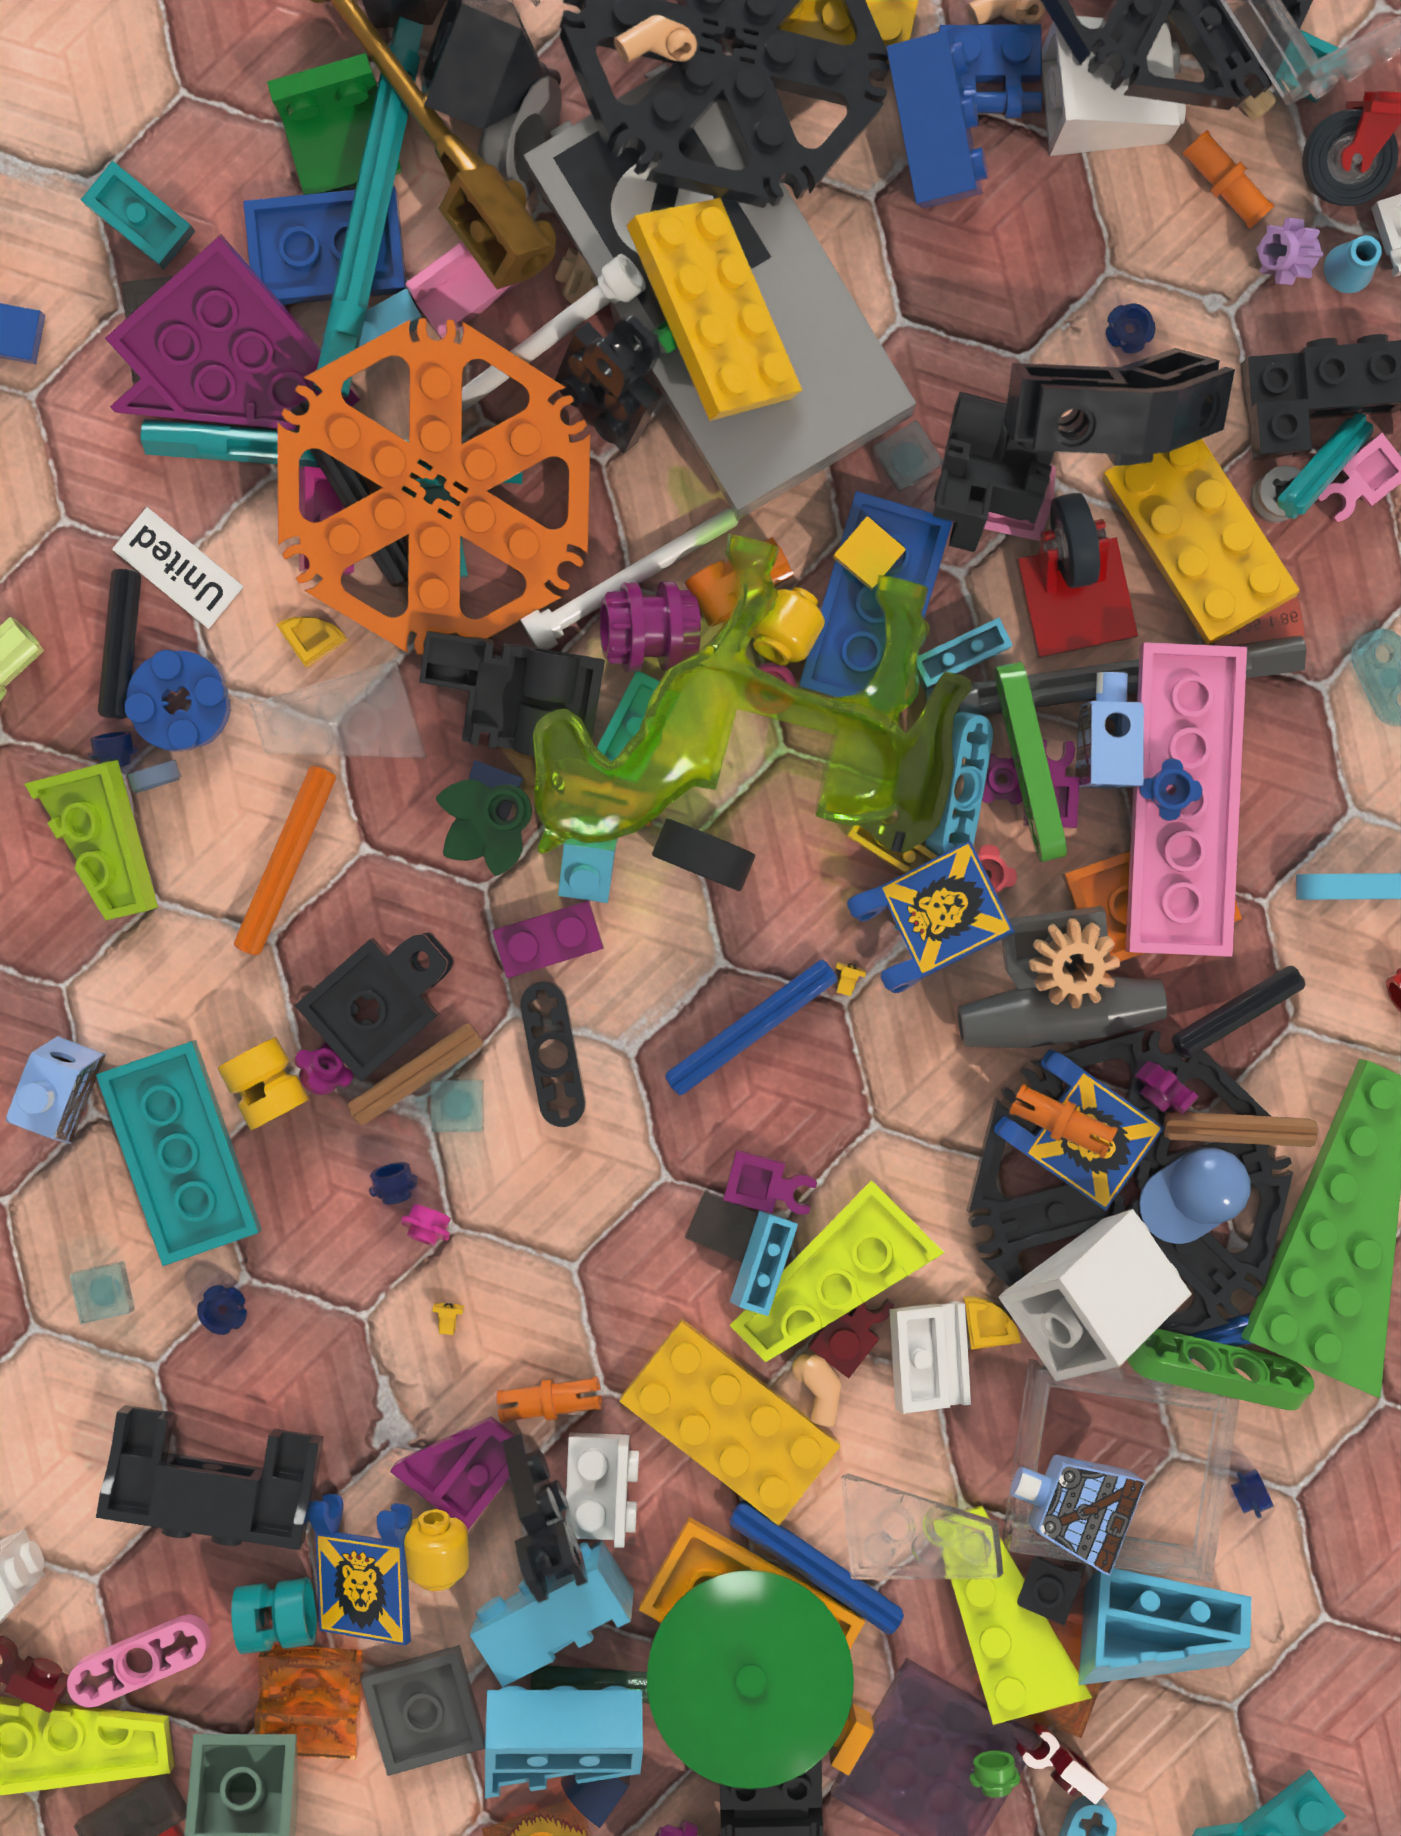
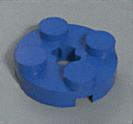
M161 650L153 657L144 661L134 672L127 689L125 713L132 721L138 734L150 744L167 751L184 752L210 744L221 734L230 716L231 702L228 698V689L224 676L212 662L189 651ZM184 687L190 693L185 699L192 700L191 706L187 712L178 709L172 715L167 708L170 705V702L166 701L167 696L171 691L177 693Z

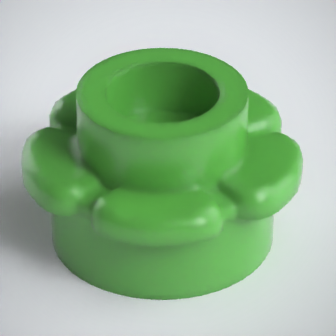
M987 1751L977 1755L973 1760L974 1772L970 1774V1782L975 1787H981V1792L985 1796L993 1798L1004 1797L1010 1794L1012 1788L1018 1785L1021 1780V1775L1015 1767L1014 1757L1007 1752Z

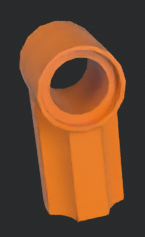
M771 537L726 563L724 560L707 566L692 575L684 583L687 589L692 592V595L696 596L700 612L709 627H713L735 616L749 605L747 602L789 580L794 574L781 547Z

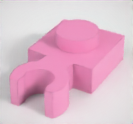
M1383 433L1377 434L1361 447L1342 469L1341 473L1346 479L1341 483L1330 484L1319 496L1317 502H1322L1332 493H1336L1342 498L1343 504L1341 509L1331 516L1333 522L1347 519L1353 513L1356 500L1359 497L1368 506H1373L1401 483V456Z

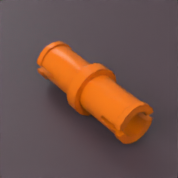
M1206 130L1182 154L1194 164L1213 186L1210 192L1216 198L1221 195L1250 229L1275 205L1268 201L1244 173L1248 168L1241 161L1236 164L1212 138L1211 133Z
M1022 1084L1016 1098L1034 1107L1016 1099L1012 1104L1009 1114L1017 1115L1052 1132L1050 1137L1057 1141H1060L1061 1138L1067 1139L1098 1154L1099 1157L1104 1159L1111 1144L1092 1136V1134L1111 1143L1118 1128L1111 1127L1075 1110L1077 1106L1075 1103L1068 1100L1065 1104L1060 1103L1029 1088L1028 1085Z
M596 1376L591 1379L554 1383L553 1379H546L541 1381L540 1386L498 1390L497 1404L518 1402V1407L498 1410L500 1422L507 1423L508 1421L542 1416L547 1421L557 1420L558 1414L593 1409L601 1410L602 1395L585 1398L580 1396L584 1392L601 1390L599 1378Z

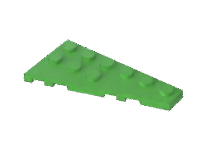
M1358 1060L1269 1269L1265 1287L1262 1286L1249 1316L1248 1325L1241 1335V1338L1378 1398H1381L1401 1194V1075L1368 1060Z

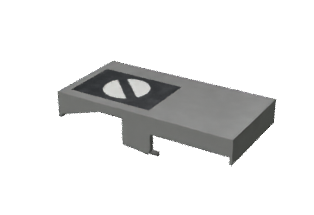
M662 63L644 74V78L648 79L646 82L617 100L625 105L637 104L670 67ZM717 100L679 143V149L686 158L693 161L731 170L745 169L746 165L721 105ZM592 114L574 125L568 120L549 131L550 137L552 136L553 138L523 155L528 176L579 251L597 283L598 277L603 274L602 268L619 254L625 255L634 263L644 279L645 290L627 303L622 300L617 304L610 302L612 319L616 324L622 317L630 313L651 331L664 322L666 318L626 225L638 214L717 199L719 197L646 181L650 170L656 167L658 163L652 161L645 173L637 175L634 169L641 157L637 149L626 148L618 157L612 154L616 140L621 133L613 136L605 147ZM779 183L784 196L777 206H772L768 202L765 208L723 198L721 200L802 391L790 400L709 421L678 347L669 354L660 352L653 370L646 375L652 386L659 388L735 513L737 521L910 418L916 406V401L784 183ZM634 335V337L636 338V340L641 344V342L639 341V339Z

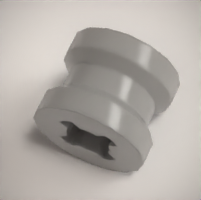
M1286 465L1275 467L1256 481L1251 489L1250 502L1253 511L1259 518L1270 523H1280L1289 519L1285 516V511L1278 507V498L1301 472L1299 469Z

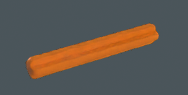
M315 765L309 767L234 940V946L237 949L250 955H259L262 952L336 781V775L333 772Z

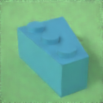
M599 1540L590 1547L587 1542L578 1544L582 1551L588 1583L577 1586L573 1574L558 1580L552 1574L545 1577L549 1599L538 1603L523 1580L518 1585L520 1591L505 1601L501 1596H497L477 1610L475 1613L477 1618L474 1620L470 1637L502 1687L553 1662L556 1658L554 1654L575 1641L578 1648L592 1642L594 1636L591 1630L610 1620L614 1621L617 1628L631 1621L634 1589L603 1540Z
M1113 1568L1110 1576L1097 1570L1085 1584L1078 1685L1232 1665L1251 1646V1597Z
M507 1686L500 1690H487L485 1799L499 1797L501 1786L529 1782V1789L531 1791L547 1789V1779L576 1774V1782L580 1784L641 1774L643 1755L642 1690H629L622 1686H609L602 1690H578L571 1686H558L551 1690H526L520 1686Z

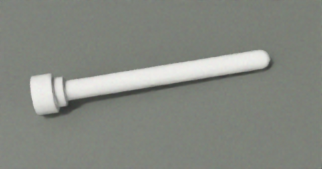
M619 254L602 268L603 274L598 277V285L510 352L529 364L608 303L617 304L621 300L627 303L644 291L645 282L641 273L628 257ZM491 365L462 387V413L510 377Z
M731 508L724 509L557 610L551 612L548 608L540 613L537 609L520 619L534 646L539 649L549 650L558 645L556 639L564 635L563 629L600 608L602 598L605 597L607 592L619 591L623 582L642 583L734 528L739 520H736L735 513Z

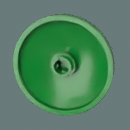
M739 1570L723 1573L699 1583L686 1592L668 1611L655 1634L650 1649L647 1665V1693L650 1709L661 1736L685 1765L699 1775L725 1786L745 1789L767 1788L791 1781L815 1766L835 1744L847 1721L852 1703L854 1686L853 1663L846 1637L839 1623L826 1605L811 1591L801 1584L776 1573L759 1570Z

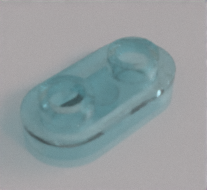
M1376 629L1362 635L1355 642L1351 653L1352 664L1378 718L1387 725L1401 727V706L1397 702V696L1401 691V636L1392 630ZM1378 645L1386 647L1389 651V659L1386 663H1382L1376 658L1375 651Z

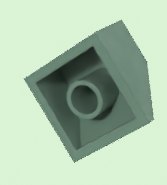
M193 1734L184 1836H295L298 1805L297 1735Z

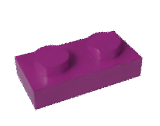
M590 901L492 930L506 978L604 949Z

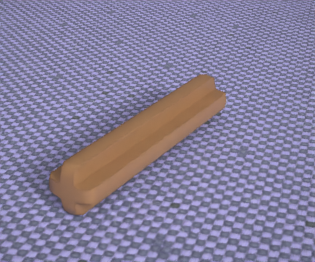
M470 1023L461 1026L350 1101L347 1107L351 1116L359 1125L367 1124L481 1047L482 1039Z
M1169 1111L1165 1113L1163 1121L1164 1137L1170 1140L1313 1147L1317 1142L1318 1133L1316 1121L1309 1118L1195 1112L1181 1114L1176 1111Z

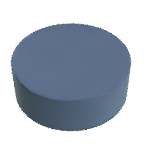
M172 760L127 774L126 776L131 791H135L136 794L180 780L181 774L176 760Z

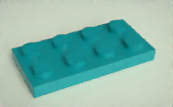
M196 1040L96 1074L162 1266L262 1231Z

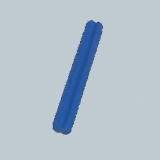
M819 960L669 1070L665 1075L666 1081L676 1094H685L835 984L837 975L826 961Z
M742 1500L732 1511L729 1524L735 1530L884 1633L891 1635L898 1629L904 1618L901 1607L781 1524L779 1526L747 1501Z

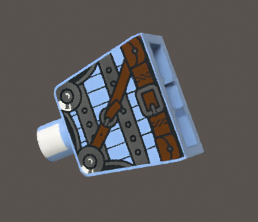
M1097 673L1096 701L1080 705L1075 777H1080L1079 787L1126 789L1143 786L1144 706L1143 703L1127 702L1128 673ZM1106 718L1111 719L1115 724L1116 731L1114 736H1111L1105 729Z
M60 1036L34 1050L24 1068L8 1110L6 1122L45 1137L71 1144L95 1084L96 1074L99 1073L106 1054ZM61 1058H65L71 1062H64L60 1060Z
M1054 1455L1051 1458L1045 1475L1022 1466L1019 1467L1012 1481L1010 1495L1033 1505L1028 1523L1036 1532L1100 1572L1110 1576L1146 1482L1137 1474L1127 1469Z

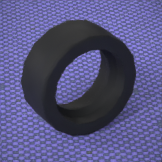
M669 818L665 820L652 852V856L739 892L743 889L756 857L754 853Z

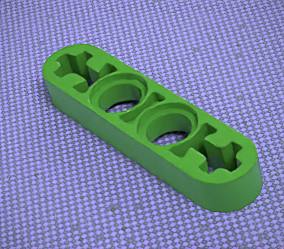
M1021 661L995 667L994 676L1036 855L1040 862L1066 857L1067 846L1027 673Z
M1156 1329L1127 1359L1134 1371L1150 1380L1284 1410L1295 1411L1299 1409L1315 1388L1311 1374L1302 1365L1293 1360L1161 1329ZM1189 1357L1200 1362L1207 1371L1196 1366ZM1235 1368L1246 1373L1252 1381L1241 1376Z

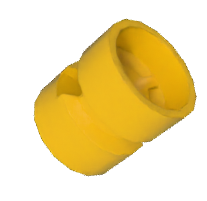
M277 1037L251 1048L217 1068L229 1092L240 1094L242 1099L237 1107L250 1131L310 1100L298 1076L287 1074L285 1069L290 1061Z

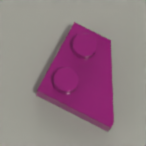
M490 1416L398 1460L390 1472L435 1508L447 1512L450 1518L461 1520L469 1530L510 1477L502 1441L515 1436V1434Z

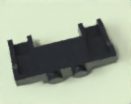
M1374 334L1358 338L1357 344L1338 345L1336 338H1322L1307 342L1306 347L1299 353L1247 357L1241 363L1242 389L1249 414L1253 460H1263L1271 454L1293 453V457L1305 456L1312 450L1310 419L1354 416L1356 413L1364 415L1395 413L1400 410L1401 340L1389 341L1386 334Z
M124 1405L117 1411L108 1465L99 1494L96 1518L161 1528L163 1535L174 1538H186L194 1533L212 1536V1542L225 1546H237L242 1544V1541L300 1550L305 1542L312 1492L317 1484L324 1436L273 1429L268 1435L264 1467L168 1453L175 1413Z

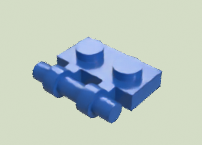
M1041 24L940 25L938 32L948 30L955 43L963 42L969 74L961 76L965 96L973 95L977 113H1004V118H1021V113H1041L1042 92H1022L1021 83H1038L1041 77ZM976 83H1003V92H977Z

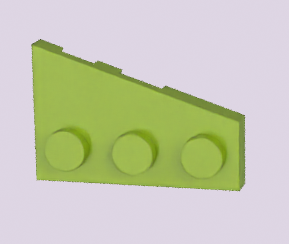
M118 760L104 762L24 784L33 799L39 798L52 820L47 824L56 839L63 838L76 859L74 869L105 921L158 908Z

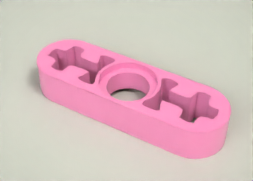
M186 1614L82 1658L70 1672L67 1679L68 1693L78 1705L96 1707L191 1667L201 1660L210 1646V1628L202 1618ZM180 1630L183 1631L186 1637L195 1635L197 1641L191 1648V1652L186 1645H181L170 1650L165 1657L164 1647L176 1641L181 1634ZM134 1648L146 1650L153 1660L152 1669L146 1673L133 1671L127 1664V1652ZM112 1665H114L115 1674L108 1676L98 1687V1691L93 1684L84 1685L82 1680L88 1674V1670L92 1676H98L108 1672Z

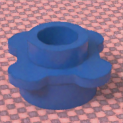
M1174 758L1165 760L1161 765V770L1154 777L1143 779V786H1139L1141 796L1145 799H1151L1159 808L1160 818L1166 821L1178 819L1181 809L1188 806L1191 801H1198L1203 791L1201 784L1198 781H1194L1192 776L1183 770L1182 762ZM1168 785L1175 787L1173 795L1167 793L1166 788Z

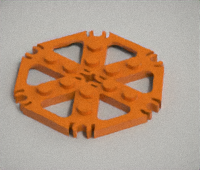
M419 319L416 326V335L419 341L412 342L410 338V320L402 323L304 377V379L314 382L322 390V393L316 396L308 387L298 385L295 391L306 397L309 401L307 413L297 416L286 409L281 413L286 421L300 426L299 433L286 430L277 422L278 546L286 539L299 537L300 544H293L287 547L282 556L284 559H288L295 554H303L310 563L309 569L296 577L297 582L306 583L312 580L316 574L320 575L322 580L314 587L305 589V592L407 653L408 635L410 631L415 632L414 648L417 655H423V644L427 631L444 634L457 632L458 636L487 639L520 621V619L533 611L540 610L562 598L548 590L544 583L550 580L554 586L563 590H568L570 584L559 578L557 574L558 565L561 562L570 561L574 565L582 567L584 562L577 554L566 551L568 544L577 546L584 553L588 554L590 433L579 441L570 442L569 435H575L583 431L587 424L585 420H581L574 425H566L560 418L562 408L571 404L574 401L571 395L563 396L551 404L548 401L549 397L556 391L566 387L463 321L461 322L463 335L460 344L453 342L456 336L454 320L446 321V335L443 339L437 341L432 340L427 335L426 319ZM398 356L404 359L409 366V442L349 406L342 398L341 389L343 383L348 378L386 357ZM480 359L523 385L528 392L529 402L523 411L461 444L462 372L464 366L469 361ZM308 449H320L383 488L321 522H310L301 515L299 509L300 457ZM548 457H559L567 464L568 516L564 525L558 529L545 528L488 492L489 489ZM421 459L431 465V470L429 471L418 464V460ZM411 472L422 479L427 478L429 480H434L438 474L446 479L443 487L449 492L451 497L460 502L458 506L448 500L443 501L438 498L432 504L427 503L424 500L426 491L420 486L421 483L409 477ZM456 481L468 488L467 492L465 493L453 486L454 482ZM406 486L417 494L415 497H412L402 491V487ZM441 508L451 514V519L449 520L438 513V509ZM408 535V606L402 615L388 617L346 592L341 584V576L349 566ZM460 535L518 570L524 576L526 582L523 594L482 618L470 619L466 617L460 609Z

